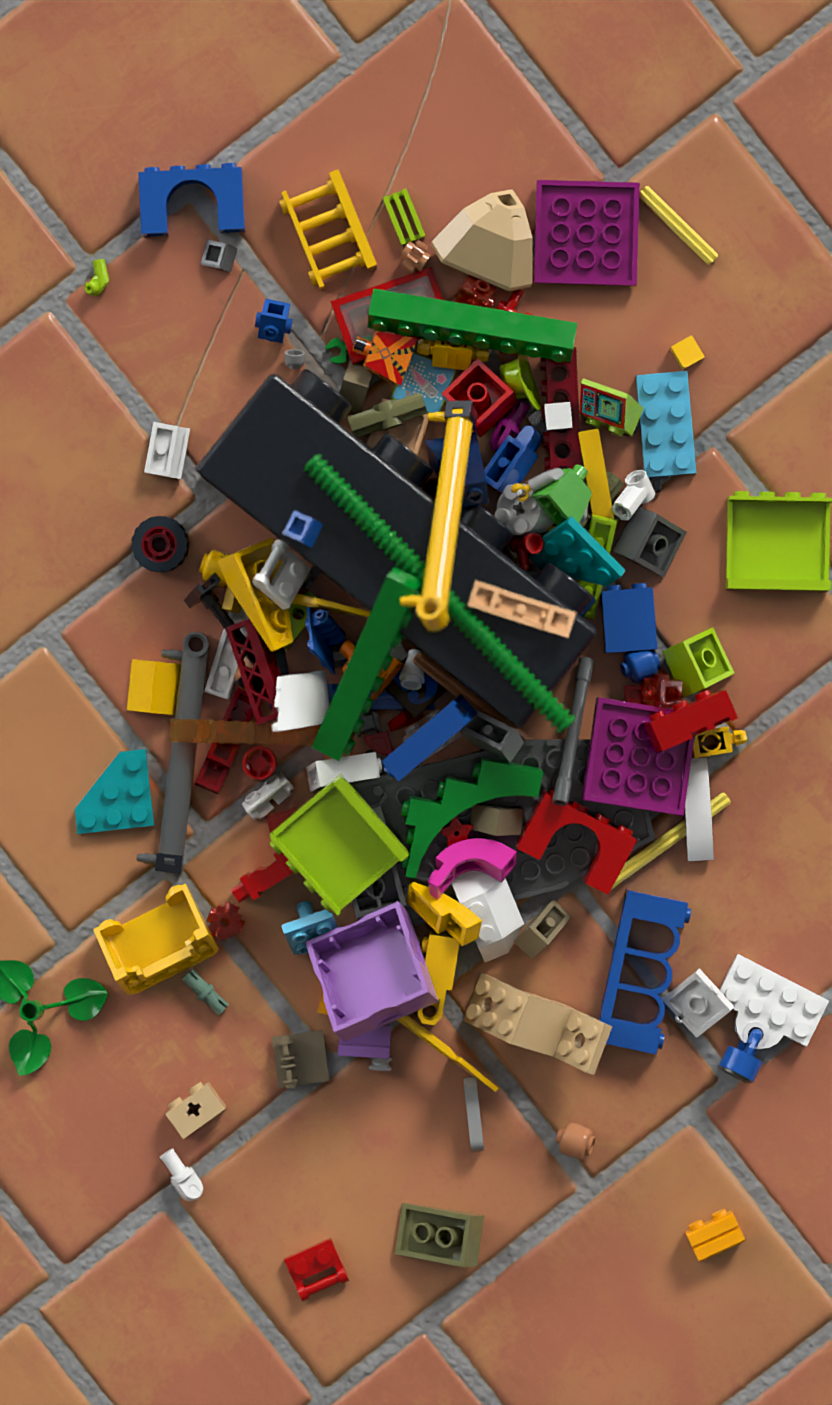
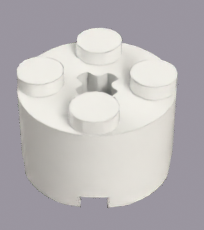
M513 485L506 486L498 500L495 517L507 526L514 535L526 536L530 533H537L539 535L546 533L553 526L554 522L532 498L531 495L534 492H529V497L526 501H518L515 497L520 495L523 489L513 493L511 491Z

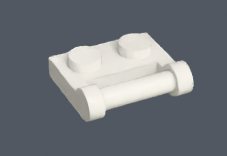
M276 540L272 545V552L261 572L255 575L252 583L281 609L285 610L290 607L311 568L290 551L284 541ZM279 559H283V562L279 567L276 575L274 576L272 582L269 583V577L273 572L275 566L277 565Z

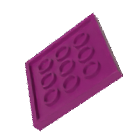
M537 180L534 284L636 287L640 183Z
M597 697L582 800L684 816L695 736L669 749L655 752L644 723L651 721L649 716L663 710L666 714L673 711V709Z

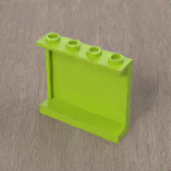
M734 491V496H728L725 589L831 591L829 562L832 498H826V493H811V497H800V492H785V497H775V492H759V496H749V491Z
M339 774L270 833L272 841L269 844L279 855L283 852L289 859L286 863L295 874L300 872L306 879L303 882L313 894L317 891L323 898L320 902L329 913L334 911L337 916L346 905L399 860L402 862L409 856L408 850L342 774Z

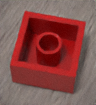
M477 359L441 393L445 405L446 401L473 402L478 414L476 430L473 431L479 437H482L517 403L514 391L480 359Z

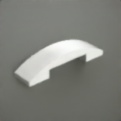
M707 757L691 759L685 802L688 861L714 860Z

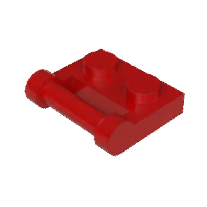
M331 1238L284 1258L302 1302L310 1299V1295L339 1282L343 1284L350 1281ZM335 1266L337 1273L308 1286L304 1285L303 1279Z

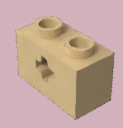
M200 1081L188 1090L190 1095L182 1100L179 1096L167 1105L169 1110L165 1115L183 1139L226 1108L225 1103L209 1081L204 1085ZM191 1102L194 1105L200 1104L198 1114L195 1111L189 1112Z

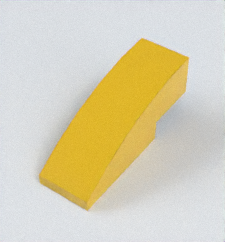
M415 882L409 884L406 903L438 934L446 930L461 946L478 939L482 920L471 910L445 894L436 899L430 895V890L427 886Z

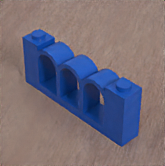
M626 889L599 1015L600 1021L612 1026L606 1044L656 1054L657 1049H662L665 1034H661L662 1029L658 1025L662 1022L665 1015V1005L658 994L664 992L672 981V969L666 958L671 957L677 951L680 944V935L676 927L683 928L684 923H689L691 908H687V902ZM632 918L668 926L673 934L671 946L661 953L626 947ZM625 953L660 961L665 968L663 982L654 988L619 982ZM617 989L654 997L658 1004L656 1016L646 1023L612 1017Z

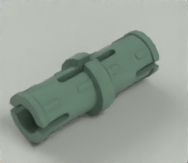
M193 968L181 979L197 995L196 998L199 1001L203 1000L217 1016L226 1009L225 1007H228L229 1003L213 989L214 986L204 981Z

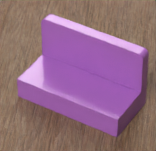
M380 1026L346 1042L339 1037L338 1056L389 1058L391 1026Z

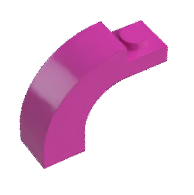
M480 838L463 840L447 847L436 857V870L433 871L428 880L430 895L439 899L456 877L469 871L486 873L502 883L516 865L517 851L500 842Z

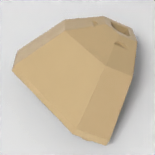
M513 189L490 193L463 208L431 242V247L436 255L447 266L507 291L532 286L533 237L525 208Z

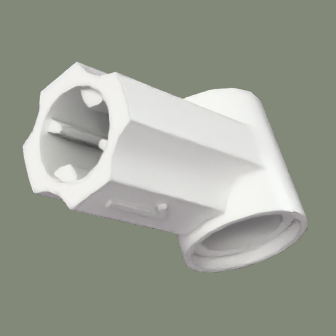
M636 470L626 476L625 483L627 487L611 507L614 515L620 517L621 520H629L641 504L651 501L655 496V491L644 470Z

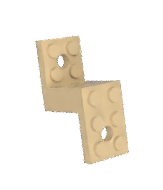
M483 973L479 977L463 1021L512 1045L555 1057L592 1075L595 1074L612 1029L611 1025L570 1006L519 990ZM493 1001V1007L490 1010V1004ZM585 1037V1043L581 1047V1041Z

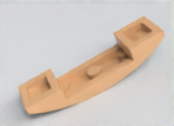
M476 580L467 605L566 638L569 637L576 612L549 605Z

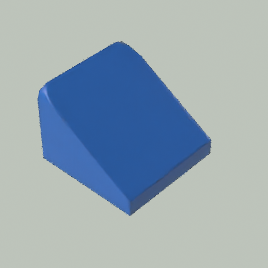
M294 510L283 534L306 546L313 547L323 524Z

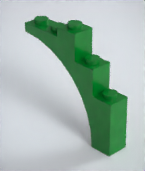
M480 757V762H475L472 778H476L475 782L445 776L444 782H439L437 797H440V801L410 795L409 801L403 802L401 816L405 817V824L414 826L413 829H408L406 843L410 844L409 856L401 863V868L405 869V876L416 878L421 860L431 841L449 821L464 810L497 797L516 795L538 797L543 776L542 769Z

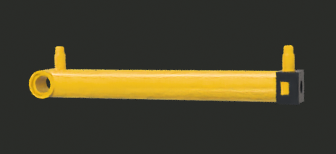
M446 401L445 412H435L427 415L428 421L447 422L422 596L401 597L400 604L407 605L408 607H417V613L425 628L431 631L441 630L447 625L449 620L447 604L471 434L472 430H476L478 415L472 401Z

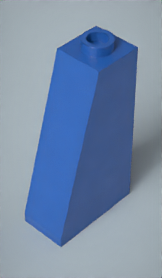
M460 694L382 761L385 765L386 773L400 781L478 714L477 711Z

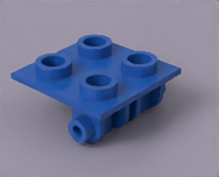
M307 607L305 625L310 636V640L307 641L309 651L312 655L315 654L323 667H326L335 675L332 646L342 644L346 640V633L326 610L313 612Z

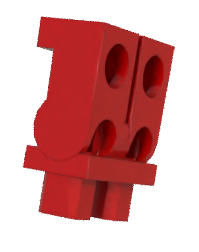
M277 852L274 853L276 861L270 865L256 868L252 873L247 872L239 878L241 883L231 889L238 903L249 896L255 900L263 891H266L293 873L286 863L289 859L283 852L280 855Z

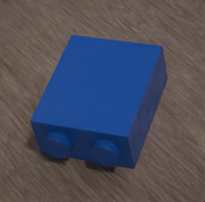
M647 583L631 584V589L621 590V585L606 586V591H601L600 594L605 653L658 649L653 587L647 588Z

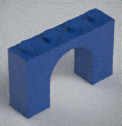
M236 163L221 164V168H211L209 164L196 165V169L185 170V166H171L168 171H160L159 167L144 168V172H138L142 236H169L168 203L172 194L186 184H200L213 192L217 199L220 233L246 232L242 167H237Z

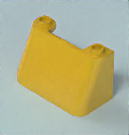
M186 883L171 887L165 896L166 903L124 924L108 919L103 921L99 927L93 929L115 981L126 994L140 993L217 953L218 946Z

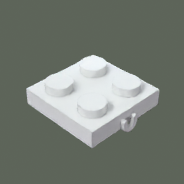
M700 968L662 999L675 1014V1020L680 1024L683 1023L696 1038L728 1014L734 1007Z

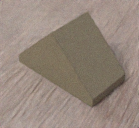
M350 360L340 394L352 405L350 411L358 414L362 411L373 373L362 367L364 361L352 364Z
M476 804L471 809L470 824L473 826L472 830L496 836L521 835L524 809Z

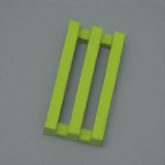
M407 188L390 196L383 197L401 246L426 237ZM404 196L419 234L414 235L400 197ZM395 200L409 238H404L390 201Z

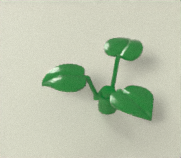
M0 960V998L7 1003L15 1004L23 996L19 1014L23 1020L28 1021L27 1024L33 1030L32 1032L27 1029L19 1030L10 1039L9 1053L18 1075L23 1076L38 1070L46 1063L51 1054L50 1038L45 1034H37L38 1029L34 1021L41 1019L45 1010L68 1005L69 1014L77 1020L86 1021L94 1018L101 1011L108 997V991L102 984L88 978L74 979L64 987V995L67 1000L43 1005L38 1000L28 1001V994L26 992L34 985V973L30 966L18 960Z

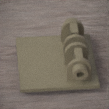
M323 1030L272 1037L279 1088H293L296 1085L330 1081Z

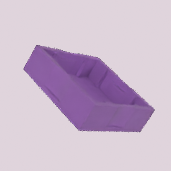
M399 901L370 913L351 925L338 927L305 942L315 974L322 985L324 1003L333 1031L344 1042L439 1002L409 912Z

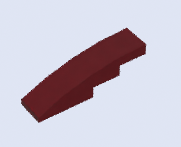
M238 686L194 784L217 795L254 715L247 692Z

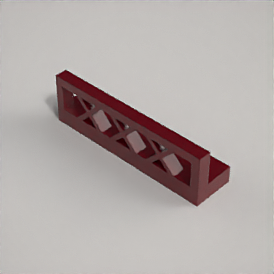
M249 618L226 627L225 629L257 725H263L278 719V711L274 705L277 677L282 675L274 651L269 649ZM245 627L248 635L245 644L237 641L234 632ZM247 651L255 656L256 662L253 669L245 665L244 658ZM255 676L263 679L264 686L261 693L253 689L252 683ZM263 700L271 703L274 712L266 717H263L260 709Z

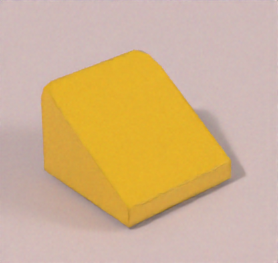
M692 335L669 348L682 371L705 358Z

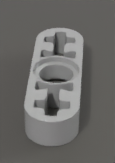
M475 1077L463 1078L471 1152L484 1151L477 1080Z

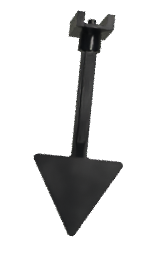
M215 572L202 586L198 584L184 599V602L189 608L202 602L207 610H211L225 629L235 623L227 612L222 609L218 602V597L213 592L222 581ZM240 629L234 631L237 641L245 644L246 637ZM282 647L274 654L281 675L284 676L289 675L285 649ZM247 651L246 657L254 666L256 662L255 656ZM255 676L252 686L259 693L263 689L264 682L262 678ZM241 677L236 681V684L245 688Z

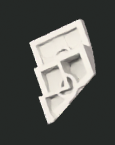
M326 670L277 677L274 707L278 711V722L273 723V731L322 724L329 708Z

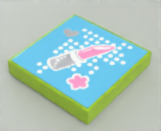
M413 352L403 382L400 387L395 386L391 399L396 401L421 392L427 413L441 412L444 404L441 393L453 382L457 369L433 367L432 359Z

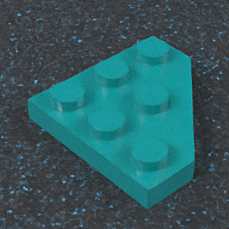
M572 516L541 536L543 548L539 553H528V558L540 570L547 563H551L571 578L602 586H608L619 579L626 571Z
M146 749L119 752L75 807L77 834L155 825Z

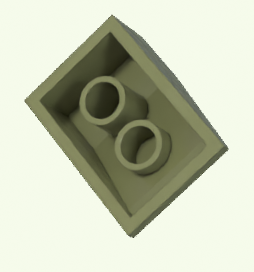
M402 1203L395 1254L464 1268L477 1267L484 1215Z

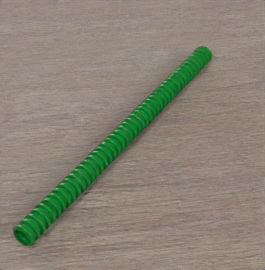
M320 454L315 455L304 466L303 471L305 473L309 472V477L311 479L314 477L316 484H321V489L326 490V494L333 497V502L337 501L339 503V508L343 507L345 509V514L349 513L351 515L349 517L351 520H356L355 524L357 526L360 525L362 527L361 530L368 533V538H373L372 542L374 544H379L378 548L380 550L382 548L385 550V555H390V560L395 561L397 567L400 566L402 571L418 578L424 583L426 563L419 560V555L415 556L413 554V549L409 550L407 548V543L403 544L401 542L403 540L401 537L397 538V533L395 531L392 532L390 530L391 527L384 524V519H379L380 515L378 513H373L374 509L372 507L370 509L367 507L368 503L366 501L363 503L362 497L357 496V492L350 489V484L346 485L344 483V478L340 479L338 477V472L334 473L332 471L334 468L332 466L329 467L327 465L328 462L326 460L323 461ZM423 583L420 587V591L423 590ZM453 590L449 591L447 604L449 621L452 619L454 621L453 625L455 627L459 626V631L466 634L465 637L471 639L470 643H475L477 645L476 649H481L483 651L482 655L489 657V662L493 661V666L495 668L498 667L500 669L499 672L506 675V680L510 679L512 681L510 683L512 686L516 685L518 687L516 689L518 692L520 690L523 692L522 696L524 698L527 696L528 702L535 705L534 708L540 710L539 714H544L546 716L545 720H550L552 722L551 726L558 728V733L567 729L574 722L575 716L569 715L570 711L568 709L565 710L563 708L564 705L557 702L558 698H553L551 696L552 692H547L545 690L547 687L545 685L541 686L539 679L535 680V675L533 673L530 674L528 672L529 669L522 666L524 664L522 661L520 663L517 661V656L513 657L511 655V650L507 651L505 649V644H500V639H496L494 637L495 634L488 631V626L484 627L482 625V620L478 621L476 619L478 617L476 614L472 615L470 613L472 611L470 608L466 609V604L464 602L461 603L459 601L460 598L453 595Z

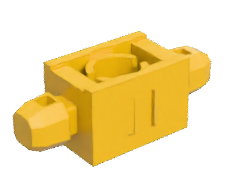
M420 339L417 344V353L426 356L429 354L433 355V367L466 370L471 365V360L480 359L482 362H487L490 349H479L470 345H454L446 341H430L427 339Z
M729 726L710 731L707 730L696 735L692 757H710L712 755L718 756L719 754L733 752L732 744L737 746L747 742L746 731L734 730L730 734ZM716 732H721L724 749H720L722 743L719 742L712 750L702 745L701 748L706 752L700 753L697 736L702 735L700 742H704L708 735L721 739L716 734Z

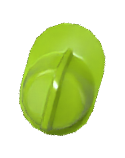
M518 354L517 359L500 366L501 380L514 391L516 398H528L532 406L539 411L542 408V403L531 373L527 355Z

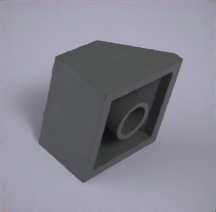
M639 507L628 520L613 552L664 578L687 532L662 516Z

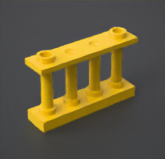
M339 169L329 173L331 180L326 181L327 184L289 199L285 190L281 192L283 199L279 200L284 215L290 214L312 270L308 272L313 286H319L320 291L325 289L322 280L358 265L361 267L366 266L367 271L377 268L376 260ZM328 194L332 196L337 194L340 204L336 205L337 208L299 223L294 208ZM340 217L341 219H347L350 227L346 229V232L308 246L303 232ZM349 241L357 243L359 251L355 253L356 256L318 270L313 256Z

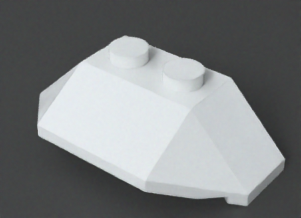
M469 871L456 877L452 882V886L459 903L471 910L482 920L479 937L475 941L484 962L509 953L524 922L506 879L501 883L490 875L479 871Z

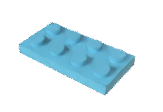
M679 371L636 375L638 403L644 407L640 416V431L644 471L647 473L648 478L696 474L688 372Z

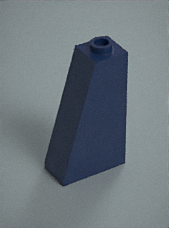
M475 432L471 434L462 498L463 507L489 503L487 482ZM445 437L425 440L429 465L438 476Z

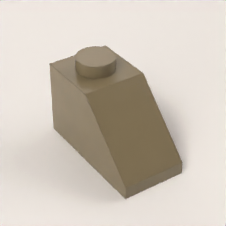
M553 899L514 940V943L533 959L550 944L572 916Z

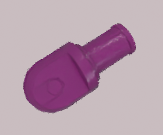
M517 400V403L511 408L507 417L498 420L497 427L489 442L491 450L497 451L508 435L514 439L520 432L519 425L530 409L528 405Z

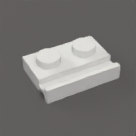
M153 422L144 473L181 480L190 428Z

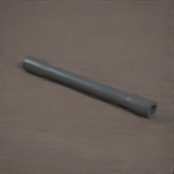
M580 657L575 678L576 685L570 716L574 715L575 719L567 728L559 776L556 780L553 803L561 806L568 805L572 785L571 777L588 685L591 681L594 660L588 657Z

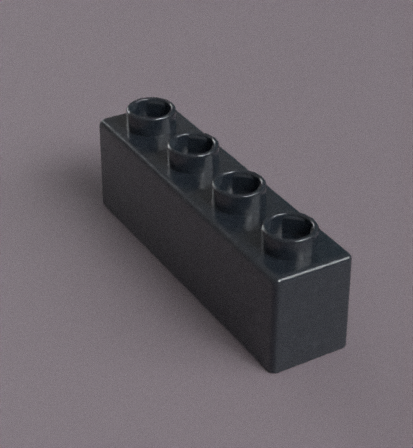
M304 369L291 385L279 375L270 374L198 463L195 470L218 491L281 541H284L291 549L369 611H372L387 575L395 567L400 570L402 568L400 566L397 567L395 565L396 562L390 560L389 554H384L385 550L383 548L381 550L378 548V543L374 544L372 542V537H367L368 533L366 531L363 532L361 530L362 527L355 524V519L351 520L349 518L351 516L349 513H344L345 509L343 507H338L339 503L337 501H332L333 497L331 495L328 496L326 494L327 491L321 489L320 483H315L316 479L314 477L312 479L309 477V472L305 473L303 471L304 466L315 455L320 454L322 456L321 459L323 461L326 460L328 462L327 465L334 468L332 471L334 473L338 472V477L340 479L344 478V483L351 485L350 489L352 491L355 490L357 492L356 495L362 497L363 503L366 501L368 503L367 507L369 509L372 507L374 509L373 513H378L380 515L379 519H384V524L386 526L389 525L391 527L390 530L397 533V538L401 537L403 539L401 542L403 544L407 543V548L409 550L413 549V554L415 556L419 555V560L427 563L436 500L424 492L421 487L431 476L433 469L417 454L390 434H384L376 446L370 449L339 423L350 411L352 405L340 393L310 370ZM461 505L449 591L453 590V595L455 597L458 596L460 598L459 601L466 604L467 610L469 608L472 610L470 612L472 615L476 614L478 616L476 618L478 621H483L482 625L484 627H489L488 631L490 633L493 632L496 639H500V644H505V649L507 651L511 650V655L513 657L517 656L519 663L521 661L524 663L522 666L528 668L530 674L533 673L535 675L536 681L538 679L541 681V686L545 685L547 687L545 689L547 692L552 691L596 635L595 627L583 618L596 599L578 582L551 563H547L535 579L502 554L514 538L513 532L482 506L463 507ZM294 510L323 524L313 547L306 546L283 534ZM475 580L576 612L569 637L556 635L467 606ZM411 607L412 619L406 628L402 627L400 632L403 638L514 723L517 728H522L537 710L534 708L535 705L528 702L527 696L524 698L522 696L523 692L521 690L518 692L516 690L518 687L516 685L512 686L510 679H505L506 675L504 673L501 674L499 672L500 669L493 666V661H488L489 657L487 655H482L483 651L481 649H476L477 645L475 643H470L471 639L469 637L466 638V634L459 631L458 625L456 627L453 625L454 621L452 619L448 620L447 625L441 630L431 631L425 628L417 613V607Z

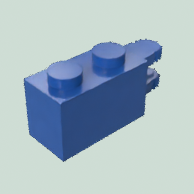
M527 425L522 428V431L519 432L515 439L508 435L484 469L486 482L501 493H503L506 486L521 483L539 457L535 452L543 440L541 432L536 431L533 426Z

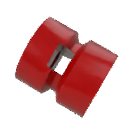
M264 746L248 750L242 761L245 773L250 778L256 780L266 779L271 776L277 767V758L274 752Z

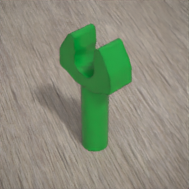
M368 335L363 337V339L372 341V336ZM339 338L332 339L327 344L326 350L337 347L341 350V354L331 358L330 362L335 364L346 363L348 351L345 343L340 341Z

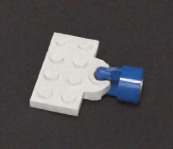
M736 954L719 990L734 1006L732 1009L736 1011L734 1030L740 1041L736 1048L732 1046L727 1047L719 1063L720 1070L745 1083H753L763 1062L754 1057L757 1049L770 1048L777 1044L783 1036L807 1047L829 1000Z

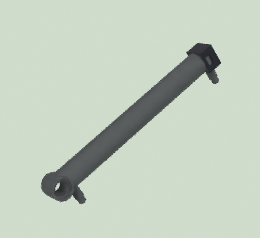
M191 632L184 638L183 651L162 650L161 654L162 658L181 661L159 852L157 855L137 854L138 862L156 865L155 871L183 873L186 834L210 648L208 637L200 632ZM195 637H199L203 641V648L199 652H193L190 649V641Z

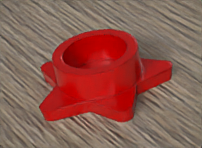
M454 817L450 825L443 827L440 833L447 837V847L457 842L468 840L467 835L473 826L471 824H462L457 817ZM455 831L459 832L458 836L454 834Z

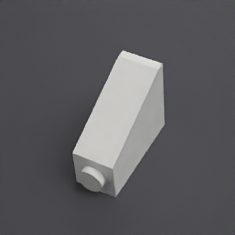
M376 752L342 757L339 762L335 759L315 761L306 767L310 793L321 791L339 774H342L350 784L380 778L379 773H382L381 760L376 757Z

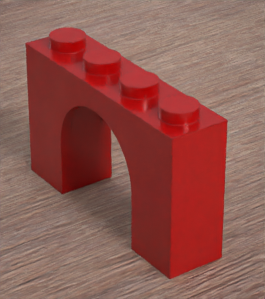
M551 789L550 793L543 790L521 835L515 843L516 848L540 860L553 834L559 828L572 823L583 824L589 827L597 836L598 849L583 880L586 884L609 895L637 842L635 836L632 835L634 831L621 824L618 828L609 824L611 819L600 813L594 816L586 812L588 808L574 801L573 805L568 803L566 806L554 804L553 796L555 790Z

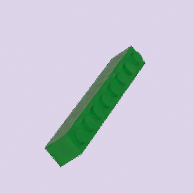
M373 289L367 328L380 332L399 333L402 336L423 337L430 341H446L454 345L464 344L475 346L479 349L500 350L507 354L517 353L531 358L541 357L552 359L556 362H571L578 323Z
M396 567L387 575L312 744V748L338 762L344 754L349 756L356 743L352 740L354 734L358 735L365 723L362 720L364 712L368 714L374 703V699L371 698L374 691L378 692L384 681V678L380 676L383 670L387 671L393 661L394 657L390 656L393 648L395 650L398 648L403 639V635L400 634L402 627L406 628L413 616L410 613L411 607L401 605L400 599L401 597L422 596V592L419 590L423 581Z

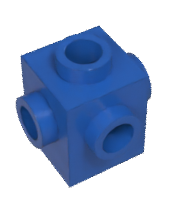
M265 299L262 312H257L255 327L259 328V339L283 343L285 333L290 334L293 319L288 318L290 303Z

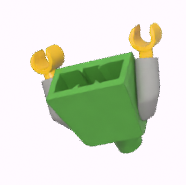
M575 465L573 469L554 468L528 481L529 484L525 486L516 483L511 487L513 493L523 489L522 493L515 497L518 501H526L529 497V492L533 491L532 498L556 526L571 516L579 524L584 522L587 518L588 503L592 496L591 490L583 482L588 471L581 465ZM556 526L550 527V528L548 529V531H550L551 529H553V528L556 527Z

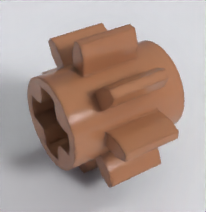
M419 240L416 244L409 242L399 257L404 260L402 267L413 273L415 268L421 272L431 258V255L427 253L428 246Z

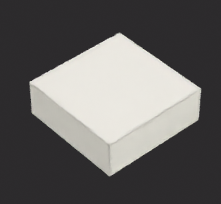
M570 402L544 404L546 431L572 428Z

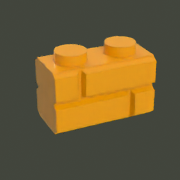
M721 1209L711 1215L712 1219L704 1223L700 1219L688 1225L689 1229L685 1233L699 1262L746 1241L732 1210L726 1212V1209Z

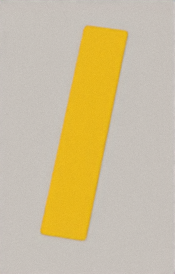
M599 429L581 431L578 434L584 468L588 471L586 475L587 486L592 493L590 498L592 514L614 519Z

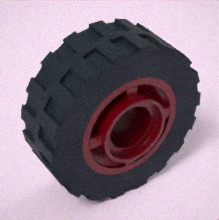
M166 516L150 517L141 522L136 527L131 540L134 558L142 567L156 573L176 569L184 562L185 557L188 555L190 543L188 542L189 537L184 530L185 528L175 519ZM158 537H163L167 542V547L162 552L157 551L154 547V541Z

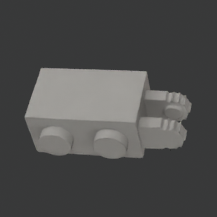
M476 710L478 714L459 731L463 733L469 743L511 763L523 745V740L514 728Z

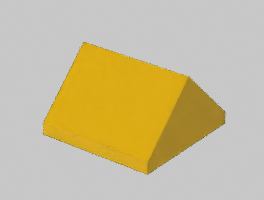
M132 659L127 710L175 715L181 664Z

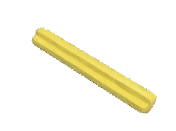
M649 186L644 187L639 192V198L706 264L710 265L717 259L718 254Z

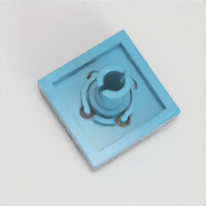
M310 901L301 902L296 906L300 919L281 925L294 955L309 953L306 941L338 928L332 912L329 913L325 909L314 913Z

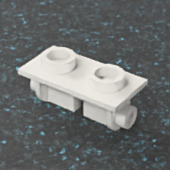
M279 772L277 775L270 776L266 780L265 785L258 791L248 794L242 805L255 821L258 818L261 820L274 809L273 805L269 802L272 798L279 805L292 794L291 791L295 788L286 779L284 774Z

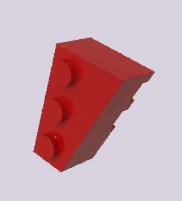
M708 689L696 694L695 701L687 703L686 700L672 705L673 711L665 714L662 710L650 715L651 721L644 723V727L655 752L664 751L692 739L694 736L707 730H713L716 726L727 721L738 719L727 690L710 693Z

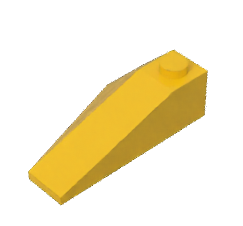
M273 537L217 560L228 587L271 651L293 642L289 610L281 609L252 583L255 575L261 572L272 552ZM281 558L269 577V583L272 582L283 562Z

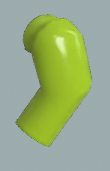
M105 259L92 261L95 275L84 286V290L88 295L97 296L101 294L109 283Z

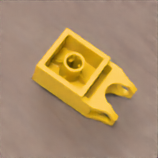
M429 931L428 937L423 936L421 950L425 954V962L439 1002L432 1004L437 1009L436 1014L432 1017L425 1016L422 1012L423 1008L417 1012L422 1024L435 1025L443 1014L446 990H452L459 943L450 934H438L437 932Z

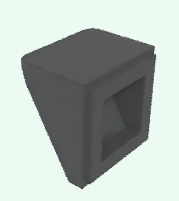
M207 239L200 264L221 271L231 272L237 248L227 243Z

